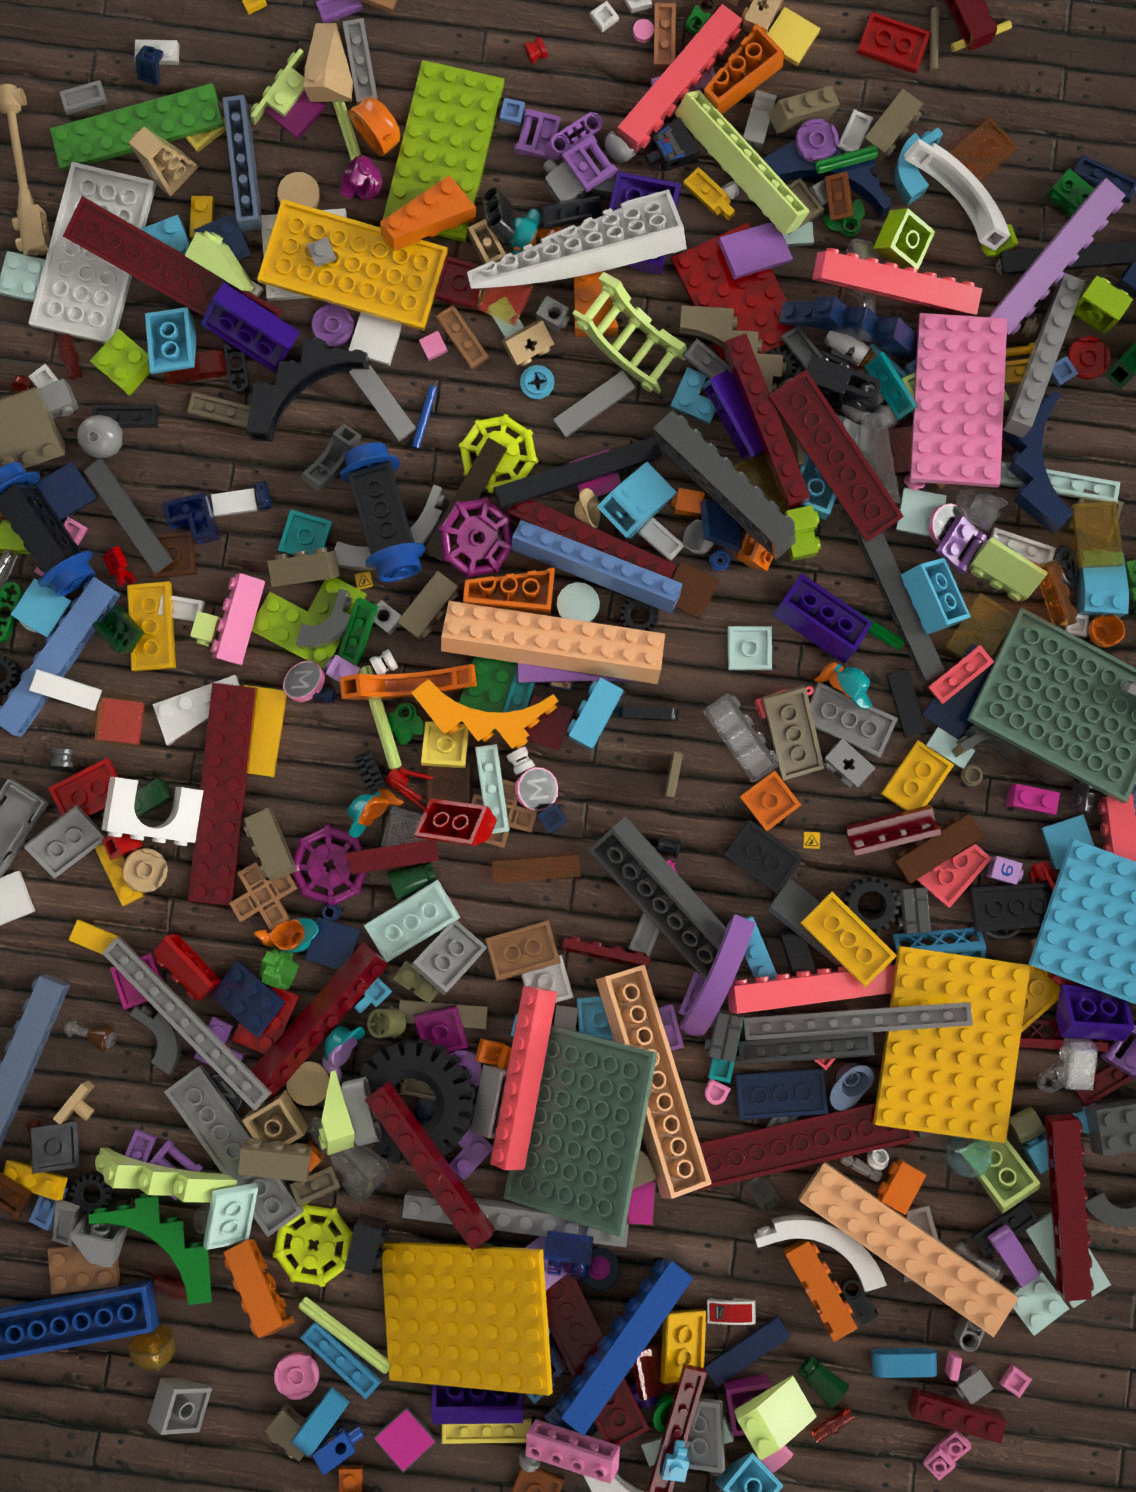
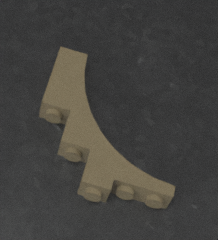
M698 306L681 307V334L698 336L723 348L726 340L746 333L770 394L776 391V383L772 382H780L781 377L786 374V362H783V355L758 354L757 352L761 353L762 339H758V332L736 330L737 316H733L734 309Z

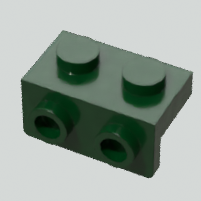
M113 605L103 623L94 622L92 625L98 631V635L110 644V648L117 653H132L144 634V631L120 606Z

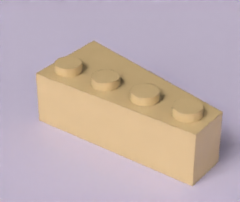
M144 126L140 131L135 132L129 141L130 146L151 180L155 181L156 185L170 197L199 167L180 149Z

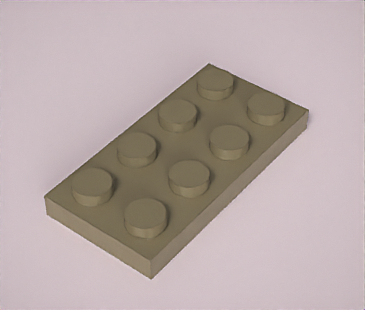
M802 685L762 697L780 778L785 781L824 769L806 687Z

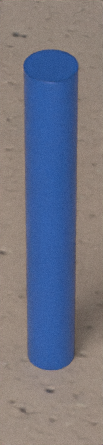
M429 385L413 439V448L420 449L436 395V386Z

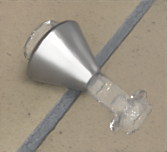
M960 1241L957 1244L954 1252L960 1256L962 1255L997 1282L1000 1281L1004 1274L1000 1262L976 1256L967 1249V1242L963 1243Z

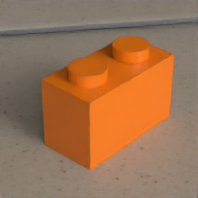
M898 1158L896 1162H892L888 1169L889 1176L886 1182L883 1181L880 1184L877 1193L881 1202L906 1215L926 1174Z

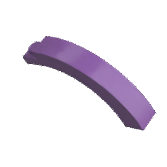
M734 914L727 924L721 945L708 976L691 1008L681 1020L679 1028L687 1034L698 1037L700 1035L704 1036L712 1024L740 967L755 922Z

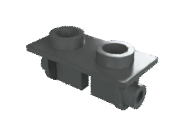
M1073 777L1070 810L1091 813V808H1094L1095 793H1090L1089 789L1095 788Z

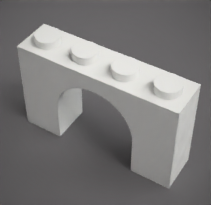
M110 777L101 829L108 831V836L122 837V833L131 834L130 839L144 840V836L153 837L152 841L166 843V839L174 840L175 845L187 846L188 842L195 843L203 790L176 787L172 812L168 819L159 826L147 827L138 820L134 810L138 781Z

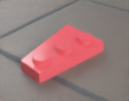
M972 844L916 881L923 887H927V890L947 908H950L992 858L979 846Z

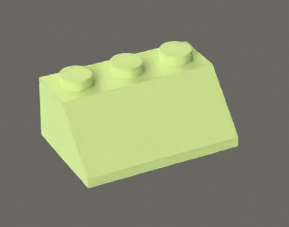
M992 537L979 547L968 564V569L971 570L974 576L978 578L983 577L988 580L990 586L997 590L1002 589L1008 593L1009 598L1017 602L1028 599L1048 574L1047 571Z

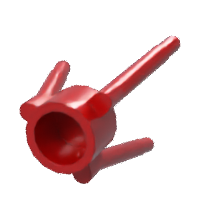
M403 767L400 770L392 769L388 774L386 783L425 811L426 807L418 801L421 800V796L406 787L409 781L406 775L432 780L433 777L410 771Z
M1045 860L1030 866L1032 872L1028 874L1032 884L1037 883V878L1039 882L1047 880L1052 890H1054V881H1057L1058 876L1055 874L1051 864Z

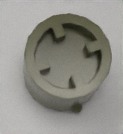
M393 1006L373 1010L367 1020L368 1031L375 1038L392 1037V1039H395L406 1028L405 1015L400 1009L393 1008Z
M1028 1107L1009 1117L1008 1127L1020 1145L1045 1133L1043 1124L1032 1107Z

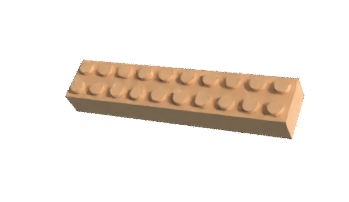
M449 601L441 636V651L658 684L665 634Z
M645 965L596 979L614 1041L658 1052L642 1135L657 1178L656 1182L661 1198L673 1199L710 1185L711 1180Z
M826 1162L820 1163L798 1197L800 1202L992 1337L996 1335L1019 1299L1008 1288L893 1208L881 1202L880 1199Z

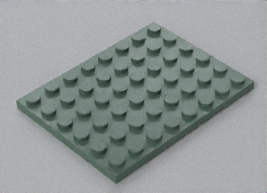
M1021 607L1016 613L967 721L1123 804L1128 802L1136 783V696L1121 688L1125 681L1133 684L1134 680H1136V668Z
M551 1025L525 1170H509L503 1199L617 1237L624 1236L658 1052Z

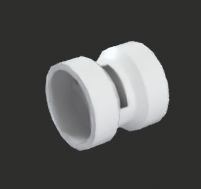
M389 649L383 651L382 655L378 657L373 656L369 659L377 675H385L387 671H394L399 668ZM382 658L384 659V661H385V663L387 664L388 668H386V666H385V664H384Z
M522 747L506 756L509 762L513 764L516 776L535 767L533 760L528 757L526 747Z

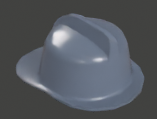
M854 1062L846 1064L838 1070L836 1084L830 1093V1103L835 1109L839 1111L847 1110L858 1102L873 1084L874 1072L871 1068Z

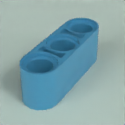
M878 1348L871 1350L872 1375L875 1377L937 1376V1352L935 1349Z
M331 1387L298 1430L291 1443L307 1457H310L345 1410L349 1401L335 1388Z

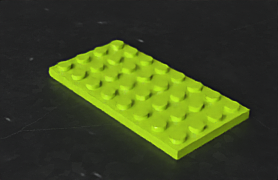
M422 60L383 220L449 175L475 205L505 84L504 78ZM467 221L459 224V227L455 229L443 230L436 236L466 242L470 223Z

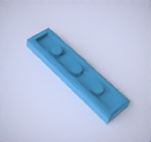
M314 1321L301 1335L300 1338L365 1400L381 1383L382 1380L339 1339Z

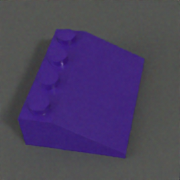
M618 171L609 209L617 210L621 208L620 204L665 190L670 191L677 209L681 184ZM666 255L626 266L642 272L662 275Z

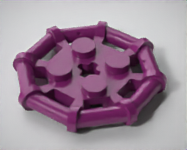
M486 497L472 501L455 502L449 515L442 525L438 527L443 549V560L448 561L465 574L466 578L488 573H498L500 566L512 550L510 516L499 510ZM479 508V515L469 517L466 510ZM487 511L498 519L495 523L486 516ZM460 515L463 520L457 529L451 528L454 521ZM501 526L504 541H500L497 533L499 532L498 528ZM480 532L481 542H474L473 534ZM449 534H455L454 543L457 548L451 550ZM499 546L502 549L497 555V557L494 559L492 555ZM459 553L469 559L467 565L456 557ZM486 559L488 565L475 567L476 560Z
M325 825L324 828L298 839L299 843L293 857L298 871L292 873L301 892V897H307L326 905L334 906L362 892L361 887L367 872L357 873L354 883L350 881L351 868L350 862L346 857V853H348L351 847H353L354 851L363 850L358 839L359 837H351L345 831L333 828L331 825ZM325 837L326 844L314 848L311 844ZM335 837L347 841V843L342 847L333 844L332 838ZM307 849L311 854L307 865L301 864V861ZM333 860V865H335L336 868L335 870L331 869L330 872H327V867H325L324 864L325 862ZM300 870L308 871V875L312 880L308 886ZM344 883L349 887V889L335 895L334 888ZM316 885L327 888L328 896L313 891Z

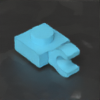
M378 977L364 993L365 997L354 1008L359 1013H362L371 1003L377 1007L393 991Z
M684 1440L675 1441L673 1454L666 1453L661 1472L663 1480L685 1482L690 1461L687 1456V1448H684Z

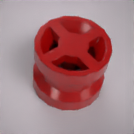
M541 37L535 38L534 42L524 43L525 53L531 64L536 63L537 59L548 57Z

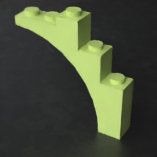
M100 1148L99 1155H97L95 1160L96 1170L104 1175V1182L112 1188L140 1189L147 1195H170L177 1197L182 1202H211L212 1191L236 1187L237 1180L228 1174L195 1172L159 1166L127 1157L110 1148Z

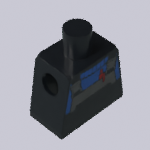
M678 117L652 137L651 147L653 150L644 155L649 166L660 162L663 169L669 171L696 162L699 150L681 118Z

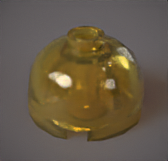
M164 1325L157 1326L153 1332L135 1335L128 1344L132 1361L138 1368L145 1371H158L172 1360L176 1350L174 1334L170 1327Z

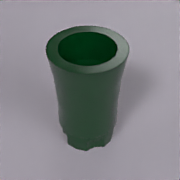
M431 862L387 872L397 901L437 880Z
M809 1356L799 1367L798 1374L816 1392L828 1409L835 1407L849 1389L847 1382L836 1376L813 1356Z

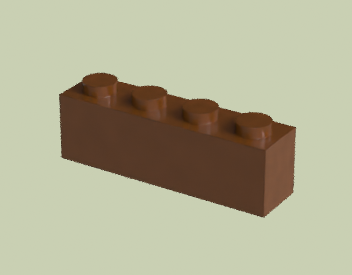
M956 814L949 819L951 821L950 824L945 827L943 824L939 826L941 835L917 840L913 843L914 847L907 851L905 848L895 854L896 859L891 862L906 884L913 883L984 836L970 814Z

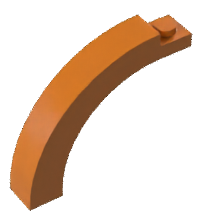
M474 664L415 673L386 675L354 674L339 677L342 699L346 700L414 697L411 692L428 679L442 693L477 686Z

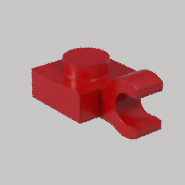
M120 546L112 547L102 556L110 575L116 577L119 587L126 584L124 579L127 580L129 585L135 582L134 575L125 569L128 564Z

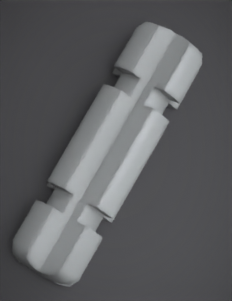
M848 1156L840 1158V1162L843 1165L850 1166L851 1169L866 1177L869 1176L875 1182H878L882 1177L881 1170L873 1169L868 1163L857 1157Z

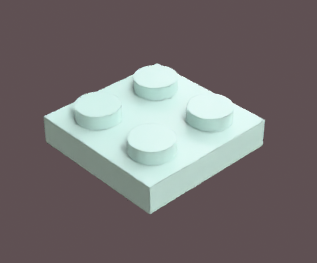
M7 251L0 275V295L34 302L45 260Z
M1040 1270L1038 1271L1040 1276L1023 1288L1018 1286L1012 1290L1019 1298L1013 1309L1034 1336L1069 1310V1307Z

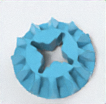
M530 366L521 375V389L531 399L541 400L546 396L548 397L554 389V376L544 366ZM535 375H537L539 381L544 382L540 384L539 390H537L535 385L531 384L535 381Z

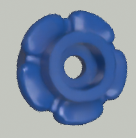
M716 550L709 558L711 567L716 571L726 570L731 561L730 555L724 550Z

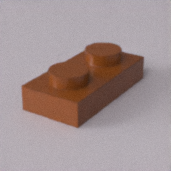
M848 172L825 176L831 221L854 217Z

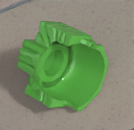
M274 947L272 952L267 951L262 960L259 977H262L261 982L275 988L288 990L299 968V964L292 960L293 953L283 952L277 947Z

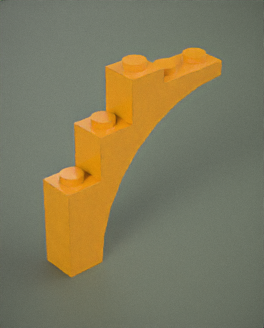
M429 679L411 692L443 734L449 732L452 735L461 728L459 723L462 721L477 741L482 739L486 742L494 735L492 730L496 728L512 749L515 746L517 749H520L528 742L526 738L529 734L524 728L528 726L531 729L540 722L538 717L544 712L546 715H549L557 708L555 704L558 702V699L553 694L542 702L523 710L506 713L485 712L471 709L455 702L442 693Z

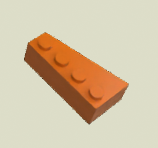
M603 271L574 277V310L585 315L601 294L603 286L598 278ZM610 297L592 319L596 327H598L613 307ZM616 317L603 333V336H618ZM575 319V337H589L583 330L577 327Z

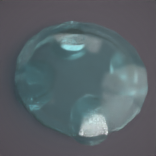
M956 1136L948 1145L947 1159L954 1173L972 1178L988 1172L992 1163V1151L986 1140Z

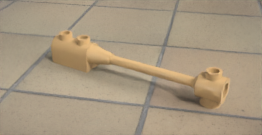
M12 84L0 85V112L7 115L19 184L17 217L12 218L13 227L16 231H20L21 237L16 238V246L20 252L23 251V254L27 256L47 255L51 241L47 215L38 204L34 205L32 195L28 189L16 114L22 110L21 106L27 105L26 96L21 87L17 88V86Z

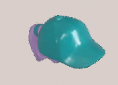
M338 1026L325 1039V1054L322 1063L329 1074H331V1071H336L339 1083H341L343 1076L340 1067L348 1060L352 1049L357 1046V1040L365 1035L362 1027L351 1031L344 1026Z

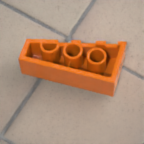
M756 23L752 28V32L740 43L737 51L731 54L725 66L720 68L705 87V97L721 114H724L783 67L784 51Z
M449 175L380 222L381 236L396 251L420 242L422 238L439 235V232L449 228L452 230L459 227V224L475 221L476 206Z
M555 568L537 572L536 570L527 571V573L515 575L512 573L500 577L491 576L465 580L463 603L550 616Z
M246 1240L225 1251V1266L232 1272L234 1277L232 1280L233 1286L237 1292H240L242 1297L241 1305L244 1312L249 1314L251 1319L250 1328L253 1334L257 1335L258 1338L269 1336L295 1323L292 1315L287 1317L284 1311L286 1306L284 1298L275 1292L277 1284L270 1273L266 1274L265 1272L267 1264L255 1240Z
M800 1239L784 1248L783 1251L833 1341L835 1342L858 1329L850 1315L854 1312L847 1300L843 1302L839 1296L842 1293L836 1280L831 1282L828 1276L831 1273L825 1261L820 1262L817 1257L820 1251L814 1241L809 1242L808 1239Z

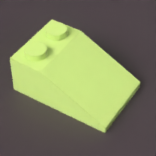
M196 232L185 256L240 290L254 291L256 287L229 246L222 242L223 238L214 232Z
M335 1070L331 1071L321 1129H318L321 1149L326 1148L327 1155L354 1147L355 1133Z
M1007 1139L1006 1143L977 1140L961 1151L1002 1214L1040 1188L1041 1183Z
M793 1375L734 1410L738 1423L760 1461L780 1450L817 1417Z

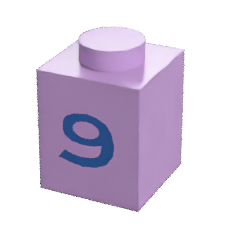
M991 856L992 859L986 873L987 878L1012 885H1017L1018 881H1021L1024 872L1021 869L1023 863L999 856Z

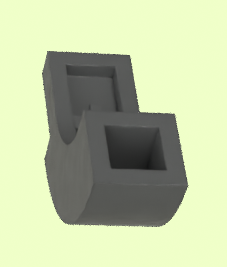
M343 424L332 434L322 455L302 473L300 479L317 491L325 485L329 486L346 466L345 454L358 446L362 435L346 424Z
M339 589L330 617L319 625L309 626L302 624L296 646L302 649H319L339 640L345 634L351 616L346 613V610L349 611L352 605L351 594L346 590Z
M974 725L964 732V737L956 741L958 746L951 751L955 757H958L975 746L988 745L998 750L1003 758L1006 759L1021 749Z
M136 1006L130 1015L150 1028L157 1040V1051L151 1063L168 1075L175 1072L182 1055L181 1035L159 1012L157 1015H154L155 1011L149 1006Z
M1097 1188L1087 1192L1086 1210L1092 1216L1114 1227L1127 1228L1136 1226V1197L1126 1203L1114 1204L1110 1203L1104 1193Z

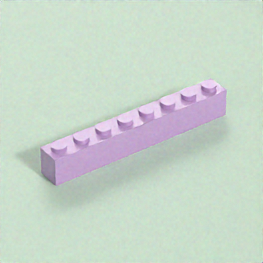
M1107 178L1096 186L988 316L989 318L1007 319V336L1009 334L1014 335L1021 327L1019 322L1024 317L1028 318L1036 309L1034 307L1035 303L1038 300L1042 301L1049 294L1050 290L1048 288L1053 282L1056 284L1064 276L1063 270L1067 265L1072 266L1079 258L1077 253L1082 247L1086 249L1094 240L1092 235L1096 230L1100 232L1109 222L1106 218L1111 212L1115 214L1123 205L1121 200L1126 195Z

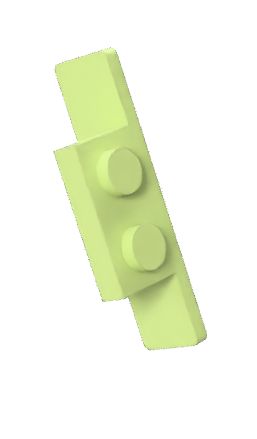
M302 49L290 55L287 60L288 65L284 70L280 69L275 76V83L272 87L268 86L265 89L261 102L253 105L250 114L251 122L254 125L260 120L268 106L285 118L304 92V77L295 71L304 59V51Z

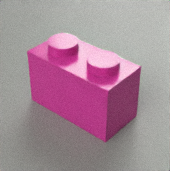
M1012 784L1009 785L1005 806L1045 815H1056L1060 793Z

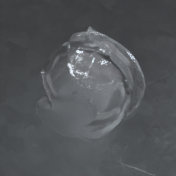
M962 489L956 498V504L960 513L968 521L986 532H989L993 523L1000 517L1002 512L999 509L1008 504L1005 499L995 497L990 492L974 493L973 490Z

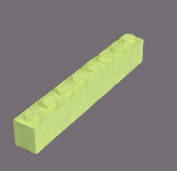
M700 90L686 93L674 114L681 118L685 127L689 129L694 138L707 149L708 154L714 157L721 165V168L728 172L734 179V182L747 193L749 199L756 203L762 210V213L775 224L778 231L784 235L797 231L809 214V209Z

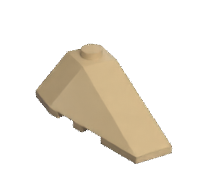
M337 23L315 24L305 65L303 84L310 102L352 101L353 80Z

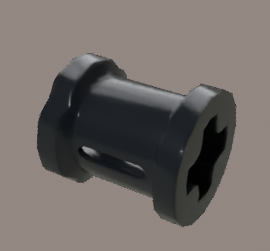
M660 835L656 851L659 854L671 855L674 859H677L681 840L674 841Z

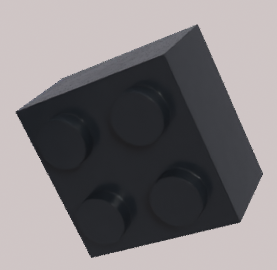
M365 1214L360 1215L355 1224L344 1269L370 1276L374 1269H378L384 1251L380 1247L384 1246L389 1232V1228L386 1227L387 1220Z

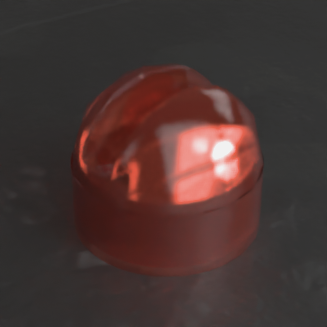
M17 375L13 379L11 386L14 391L20 393L29 390L31 382L26 375Z

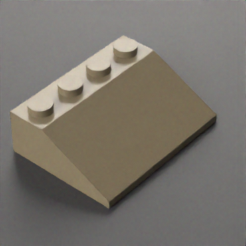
M37 387L0 399V468L13 462H20L25 469L65 455V441Z

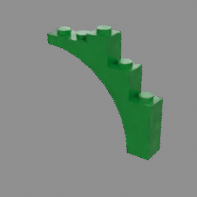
M146 1193L139 1194L140 1198L135 1199V1208L131 1209V1205L117 1206V1211L108 1212L107 1208L93 1209V1214H88L89 1225L110 1224L127 1227L144 1234L156 1242L170 1256L179 1270L185 1286L188 1305L212 1302L208 1250H205L203 1242L189 1243V1248L185 1249L183 1221H178V1217L166 1218L164 1223L160 1224L158 1196L147 1195Z

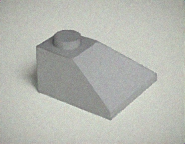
M85 1214L72 1231L70 1239L89 1263L96 1264L99 1267L112 1268L120 1255L128 1228L110 1224L89 1225V1217Z

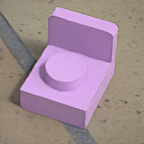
M338 655L330 658L325 666L327 670L326 675L339 682V677L359 674L361 669Z

